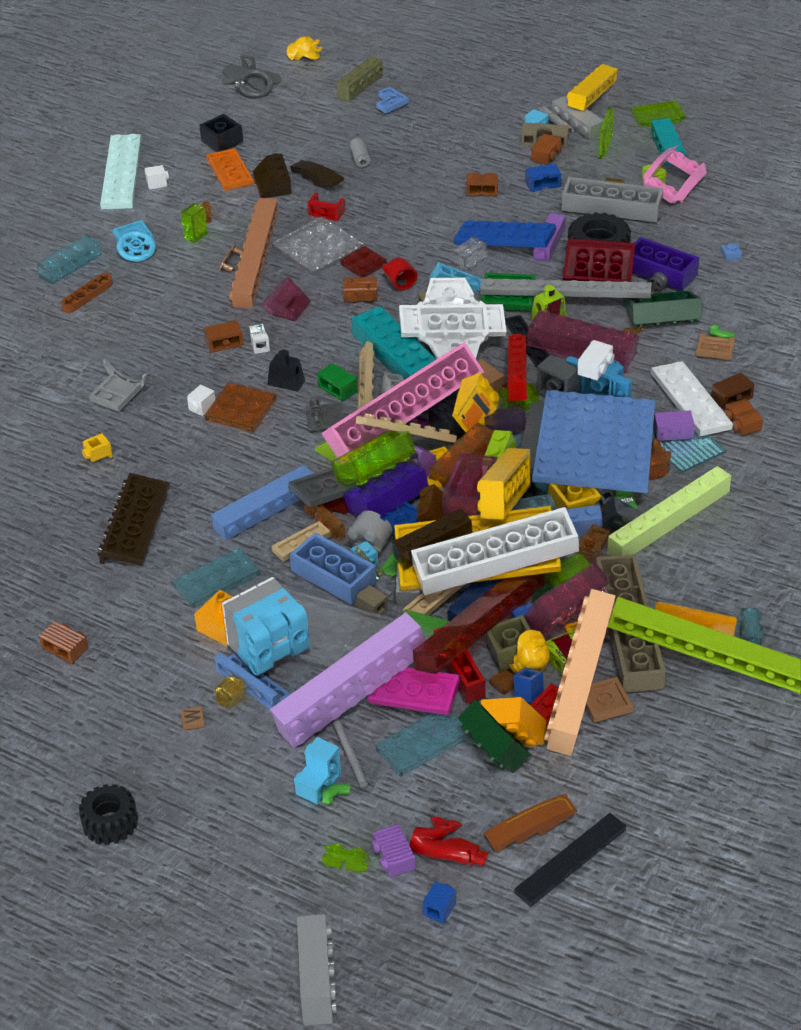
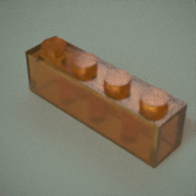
M477 422L429 468L431 479L438 480L442 487L447 490L456 485L461 471H466L470 459L478 460V462L482 460L494 431Z

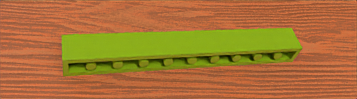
M617 597L607 627L801 694V659Z

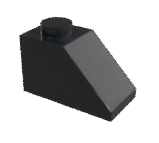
M615 496L601 507L603 524L615 531L643 514Z

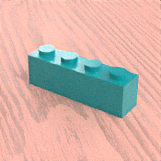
M670 118L651 120V135L660 155L667 149L677 146L675 151L683 153L686 157V150L682 147V141L679 140L678 132H675V126L671 123ZM668 161L664 163L665 166L673 165Z

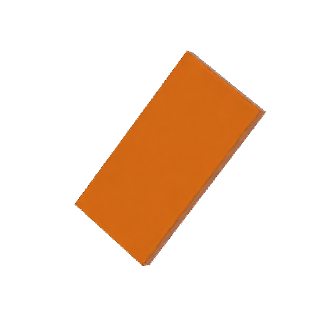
M235 148L206 155V159L224 191L254 184V179Z

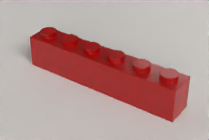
M513 334L508 336L509 401L527 400L526 335Z

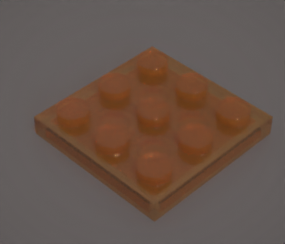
M227 383L205 413V420L254 432L276 401V394Z

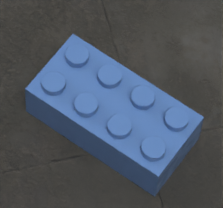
M316 532L290 553L292 572L351 605L356 601V596L360 591L369 585L373 586L377 582L376 565Z

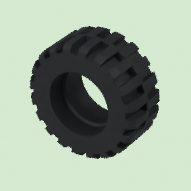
M595 212L593 214H585L583 217L580 216L574 220L568 228V238L630 243L631 230L622 218H617L613 214H598V212Z

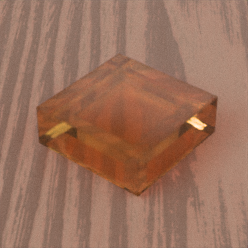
M504 668L489 679V684L505 695L514 688V678Z

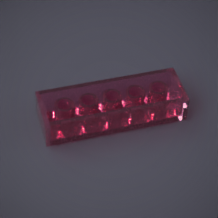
M539 310L528 327L526 345L579 359L593 340L613 346L614 360L619 361L621 366H624V371H627L637 353L639 335Z

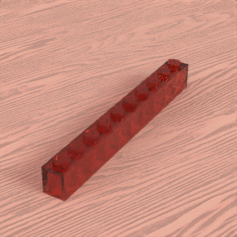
M546 573L502 579L413 650L415 670L432 674L440 672L513 612L516 607H519L547 584Z

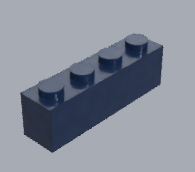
M512 577L471 582L468 589L460 594L458 600L449 606L447 610L448 621L462 624V631L469 634L511 586Z

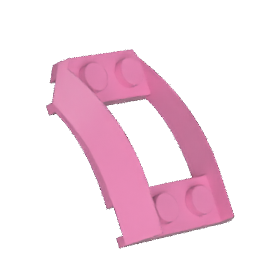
M677 146L664 151L642 177L644 179V186L663 188V199L670 203H676L677 200L683 202L695 185L707 174L704 162L698 165L696 161L686 158L683 153L675 151ZM666 161L690 175L679 191H676L672 186L666 185L659 178L653 177Z

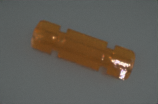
M208 200L202 201L203 222L205 224L212 221L211 207Z

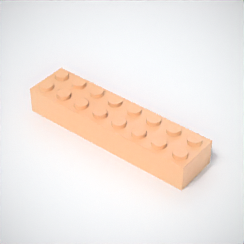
M591 589L590 596H585L544 739L548 741L547 750L568 756L572 755L615 595Z

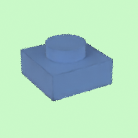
M737 243L721 245V253L725 260L742 258V251Z

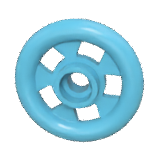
M142 231L127 232L117 242V251L120 256L132 262H141L149 259L156 249L154 239ZM144 246H149V250H144Z

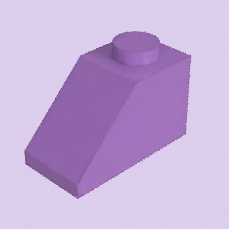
M411 443L407 444V462L424 468L426 476H429L436 470V455L422 447Z

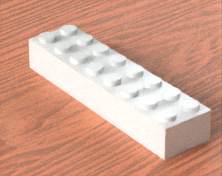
M563 507L411 550L413 566L424 595H428L579 552V541L566 508Z

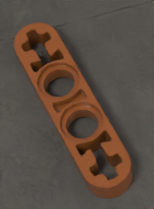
M102 273L61 301L62 310L66 313H72L113 285L112 276L108 273Z

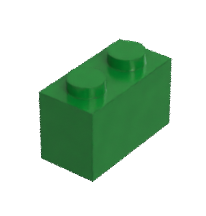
M334 363L317 372L318 387L342 402L358 392L357 378Z

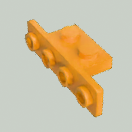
M663 602L656 603L655 610L731 636L735 634L736 617Z

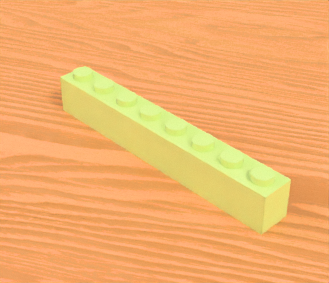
M716 466L609 535L607 553L611 556L636 554L729 493L731 475Z

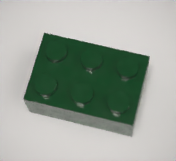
M474 700L457 718L463 724L460 728L468 736H471L474 739L473 742L481 750H484L487 753L486 756L502 770L507 768L514 773L531 756V753L500 725L478 701Z

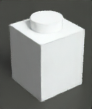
M163 165L144 168L149 190L167 187L166 180H169L168 171L164 170Z
M199 385L187 396L189 410L201 416L206 414L216 405L214 390Z

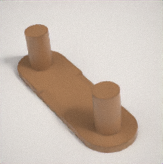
M236 243L233 244L222 261L219 271L225 269L232 272L233 266L226 264L233 252L240 255L241 251H243L236 247Z

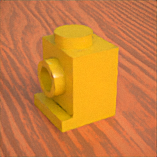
M103 433L82 441L84 448L82 449V454L86 460L90 459L94 462L106 456L109 458L113 457L111 444Z

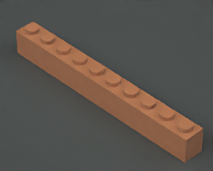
M258 198L257 204H254V213L251 214V223H249L248 227L249 232H246V241L243 243V251L240 254L241 261H238V270L235 271V280H233L232 290L229 292V300L232 301V305L235 308H253L278 215L277 199Z

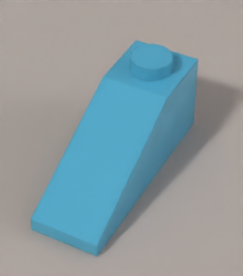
M439 262L429 276V282L431 278H466L472 291H480L482 278Z

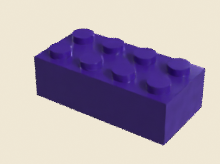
M639 237L634 242L633 274L650 279L656 272H661L668 279L667 286L681 291L698 274L699 257L643 237Z
M398 460L392 466L382 469L375 476L367 478L358 486L352 487L343 495L349 514L358 517L363 511H373L380 514V517H383L387 512L390 513L397 506L400 507L404 502H408L418 496L424 487H429L424 468L404 460Z

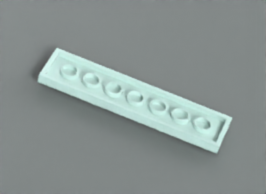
M141 134L111 135L100 203L101 209L133 208L142 140Z

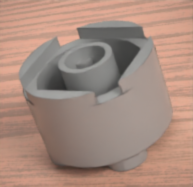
M363 511L347 532L352 548L367 541L379 555L393 533L391 524L387 520L384 522L380 519L381 515L376 512Z

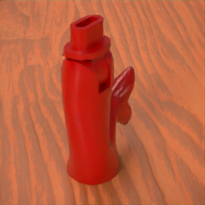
M437 816L431 817L434 828L417 826L413 831L409 846L414 853L428 858L450 860L464 865L470 862V866H474V864L484 866L487 861L489 852L480 850V846L462 838L442 839L448 833H452L462 826L456 820H445Z

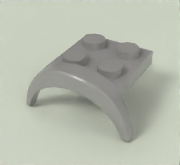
M104 358L103 365L109 376L91 393L89 398L91 402L120 412L146 384L147 373H144L141 380L130 379L118 372L109 360Z

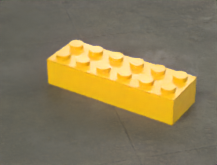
M507 448L480 481H478L477 491L480 493L478 511L481 512V518L504 520L531 486L530 449Z

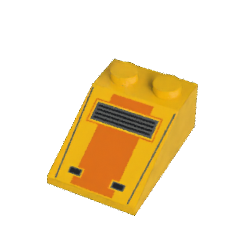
M481 373L462 379L452 415L472 441L477 438L497 410L499 401L498 393L493 390L488 380Z

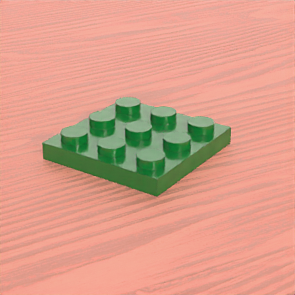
M485 273L484 279L535 280V275ZM482 295L481 301L486 305L503 304L504 310L532 311L533 296Z

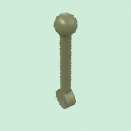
M359 547L355 549L356 553L363 559L373 564ZM376 567L377 576L379 578L384 577V571Z

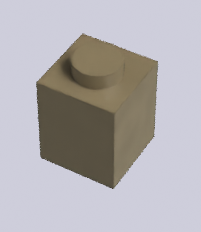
M370 585L356 596L357 610L374 621L388 610V596Z

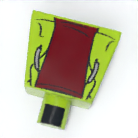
M546 285L544 292L536 295L534 298L531 321L540 328L567 317L565 298L553 285Z
M575 629L546 641L550 654L548 664L561 675H563Z

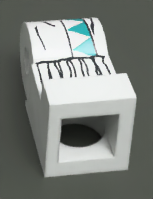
M263 324L249 326L254 354L270 351L269 337L265 332ZM259 344L265 345V346L262 347V348H257V347H256V346L259 345Z

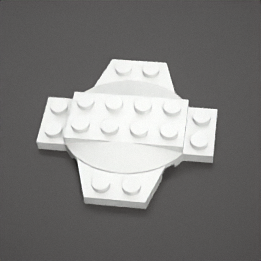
M431 278L423 302L420 301L417 305H399L401 337H418V341H423L430 346L436 359L463 342L467 344L476 358L480 344L488 341V336H506L503 304L486 305L482 301H476L466 278Z

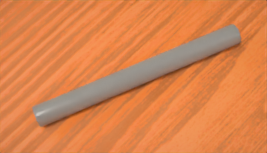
M335 719L332 724L360 787H365L368 784L346 732L340 719Z

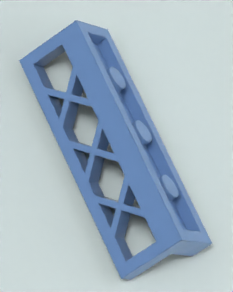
M220 652L214 657L217 672L268 709H271L291 695V693L263 673L255 676L235 653L226 657Z

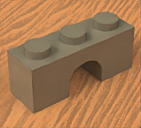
M523 123L521 146H534L542 135L548 134L561 138L562 148L567 149L569 125Z

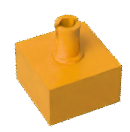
M219 590L194 614L196 630L229 647L227 644L222 602L233 596Z

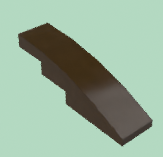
M301 160L290 166L292 172L301 173L303 179H312L314 185L333 187L344 181V177L335 171L314 162Z

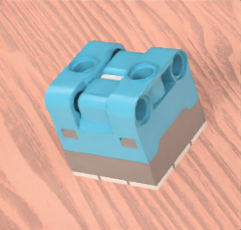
M274 577L222 602L227 644L250 668L255 676H259L274 667L273 663L289 654L294 657L310 648L308 618L305 609Z

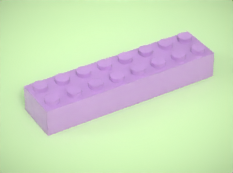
M405 612L272 707L270 711L282 737L293 749L313 734L321 731L331 721L339 718L349 708L354 707L367 695L372 694L382 684L390 681L393 676L405 670L411 663L423 657L428 650L421 626Z

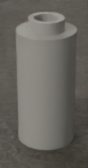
M354 138L350 142V149L355 163L358 167H366L370 163V156L365 142L361 138Z

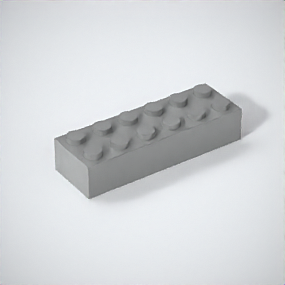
M568 177L562 193V211L583 214L607 213L608 215H616L617 218L657 222L662 206L663 188Z

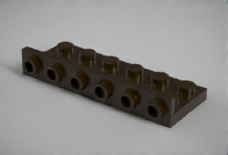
M129 473L127 480H123L121 488L123 492H119L117 497L118 505H114L112 516L114 517L109 518L107 526L109 530L104 532L102 540L104 544H100L97 555L100 556V564H104L105 559L110 558L139 566L143 565L170 482Z

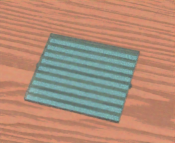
M653 428L652 447L681 473L726 453V449L710 435L699 437L694 430L693 439L657 441Z

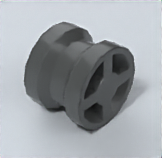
M656 272L647 281V283H651V292L659 293L668 284V279L663 273Z

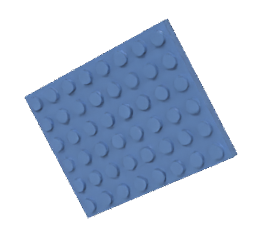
M546 390L532 482L647 493L655 400Z

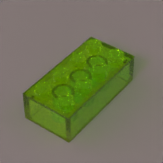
M386 431L331 461V465L338 483H346L347 485L357 483V485L367 483L369 478L381 475L383 470L394 468L396 463L410 459V455L416 453L409 431Z

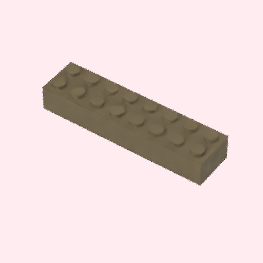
M635 554L596 557L595 577L598 590L615 595L612 611L617 597L649 607ZM607 627L619 680L625 692L664 689L666 671L659 645Z

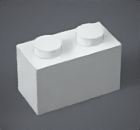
M593 340L578 360V375L598 381L600 376L605 374L608 365L613 363L615 356L613 354V346Z

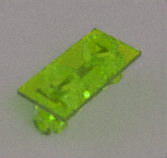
M331 843V846H323L327 855L323 854L322 863L327 867L342 869L343 861H347L346 870L358 873L367 871L368 863L365 860L370 861L371 858L365 850L360 848L347 850L344 849V846Z

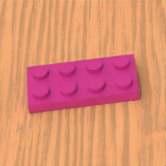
M407 667L393 676L390 681L378 687L368 696V701L370 704L450 715L460 683V676Z

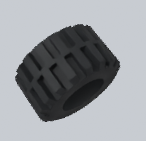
M105 784L101 788L97 786L94 788V791L86 793L87 797H83L81 800L82 804H79V814L85 835H88V839L91 841L95 840L97 844L104 842L105 845H110L111 842L116 844L121 839L123 841L127 839V835H132L134 832L133 828L137 827L138 815L134 797L129 790L126 791L123 786L118 788L116 784H112V786ZM114 812V814L110 816H102L106 813Z

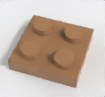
M618 677L591 684L585 707L593 723L633 712V705Z

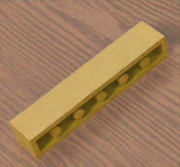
M601 64L568 92L567 106L582 111L587 109L616 82L618 69Z

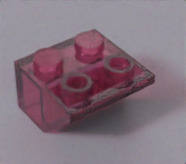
M288 276L275 286L262 302V305L275 317L296 321L310 304L311 300Z

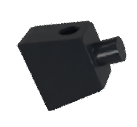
M280 350L270 362L267 385L299 392L305 382L300 360L289 356L288 350Z

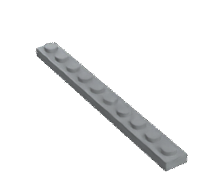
M488 278L482 279L480 294L536 296L544 292L546 285H553L558 292L568 297L651 298V283Z

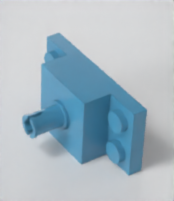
M569 356L566 359V363L578 368L579 359ZM613 360V363L608 365L605 374H602L598 381L579 375V393L631 397L632 380L623 377L624 366H621L619 361Z

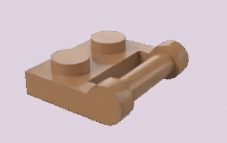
M700 333L696 356L731 360L735 338L713 337Z

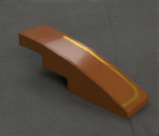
M563 794L517 813L484 832L493 849L498 853L515 841L518 844L524 842L537 832L540 836L578 811L567 794Z

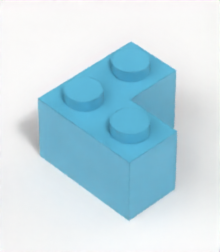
M319 737L312 744L307 745L304 752L306 767L297 773L294 778L296 795L317 805L322 800L321 792L329 785L335 784L341 776L339 747Z

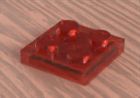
M363 246L340 259V264L363 278L382 268V264H387V259Z

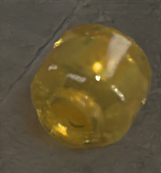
M227 676L215 687V699L224 707L235 706L246 694L245 684L239 677Z

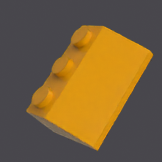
M522 697L481 700V705L495 720L525 747L534 748L536 745H544L546 720Z

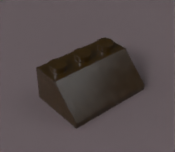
M282 153L267 155L253 170L260 198L292 194L291 180Z

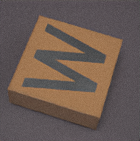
M202 706L181 709L183 730L205 727Z

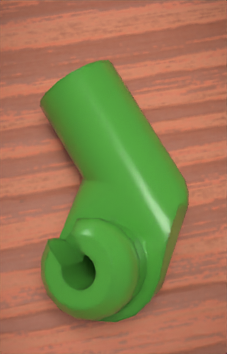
M713 324L710 326L709 333L713 337L728 339L734 337L733 332L719 330L720 327Z
M350 784L329 785L321 792L322 803L332 804L333 797L336 795H350Z

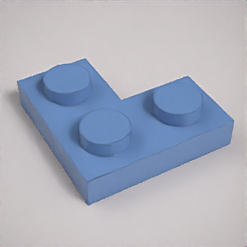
M389 86L378 91V97L383 100L376 102V108L386 114L409 103V99Z

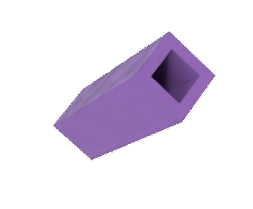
M549 214L546 222L556 224V231L546 248L534 247L533 259L550 262L565 231V215Z

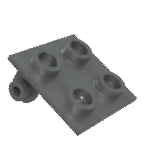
M313 397L309 401V406H306L310 431L328 429L344 419L341 402L320 405L319 399Z

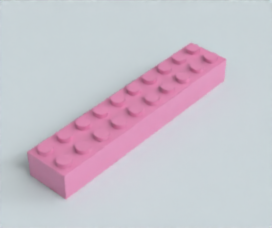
M463 342L325 430L322 435L340 463L344 464L393 432L391 430L356 424L357 416L364 417L366 413L376 415L375 419L380 420V417L391 418L393 423H395V420L406 421L407 423L458 390L462 379L477 373L482 374L484 371L467 344Z

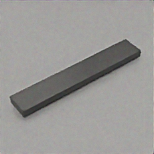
M531 402L520 449H530V474H533L544 403Z

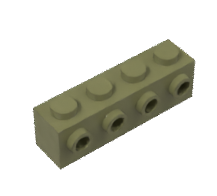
M370 56L336 82L337 98L350 102L383 76L382 60Z

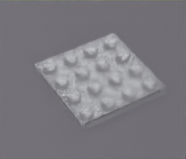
M323 217L272 242L274 250L312 276L364 249L363 243Z

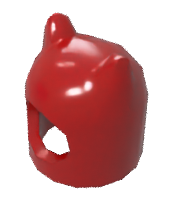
M395 258L388 264H382L386 277L398 290H407L417 281V271L404 258ZM398 280H407L403 286L396 284Z

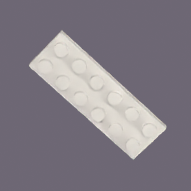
M683 361L651 368L650 374L678 410H691L695 424L694 430L699 437L732 430L733 423Z

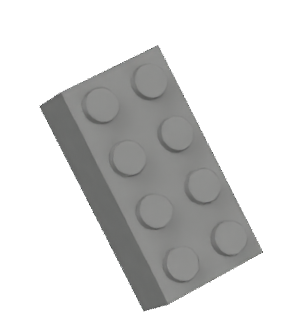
M326 914L297 916L304 1026L332 1024V1014L337 1013L331 923L326 924Z

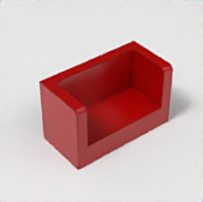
M314 193L308 201L309 216L338 221L345 212L344 198H341L337 204L319 201L318 193Z

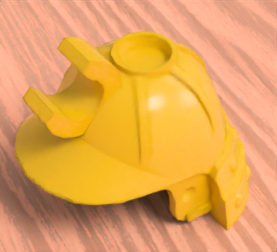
M304 36L288 45L286 53L292 61L293 59L300 60L303 56L316 60L320 57L319 52L323 47L316 45L320 43L319 39L314 41L312 38Z
M527 630L519 636L517 654L513 658L514 664H509L515 674L525 667L541 672L545 671L550 660V654L545 638L540 631Z

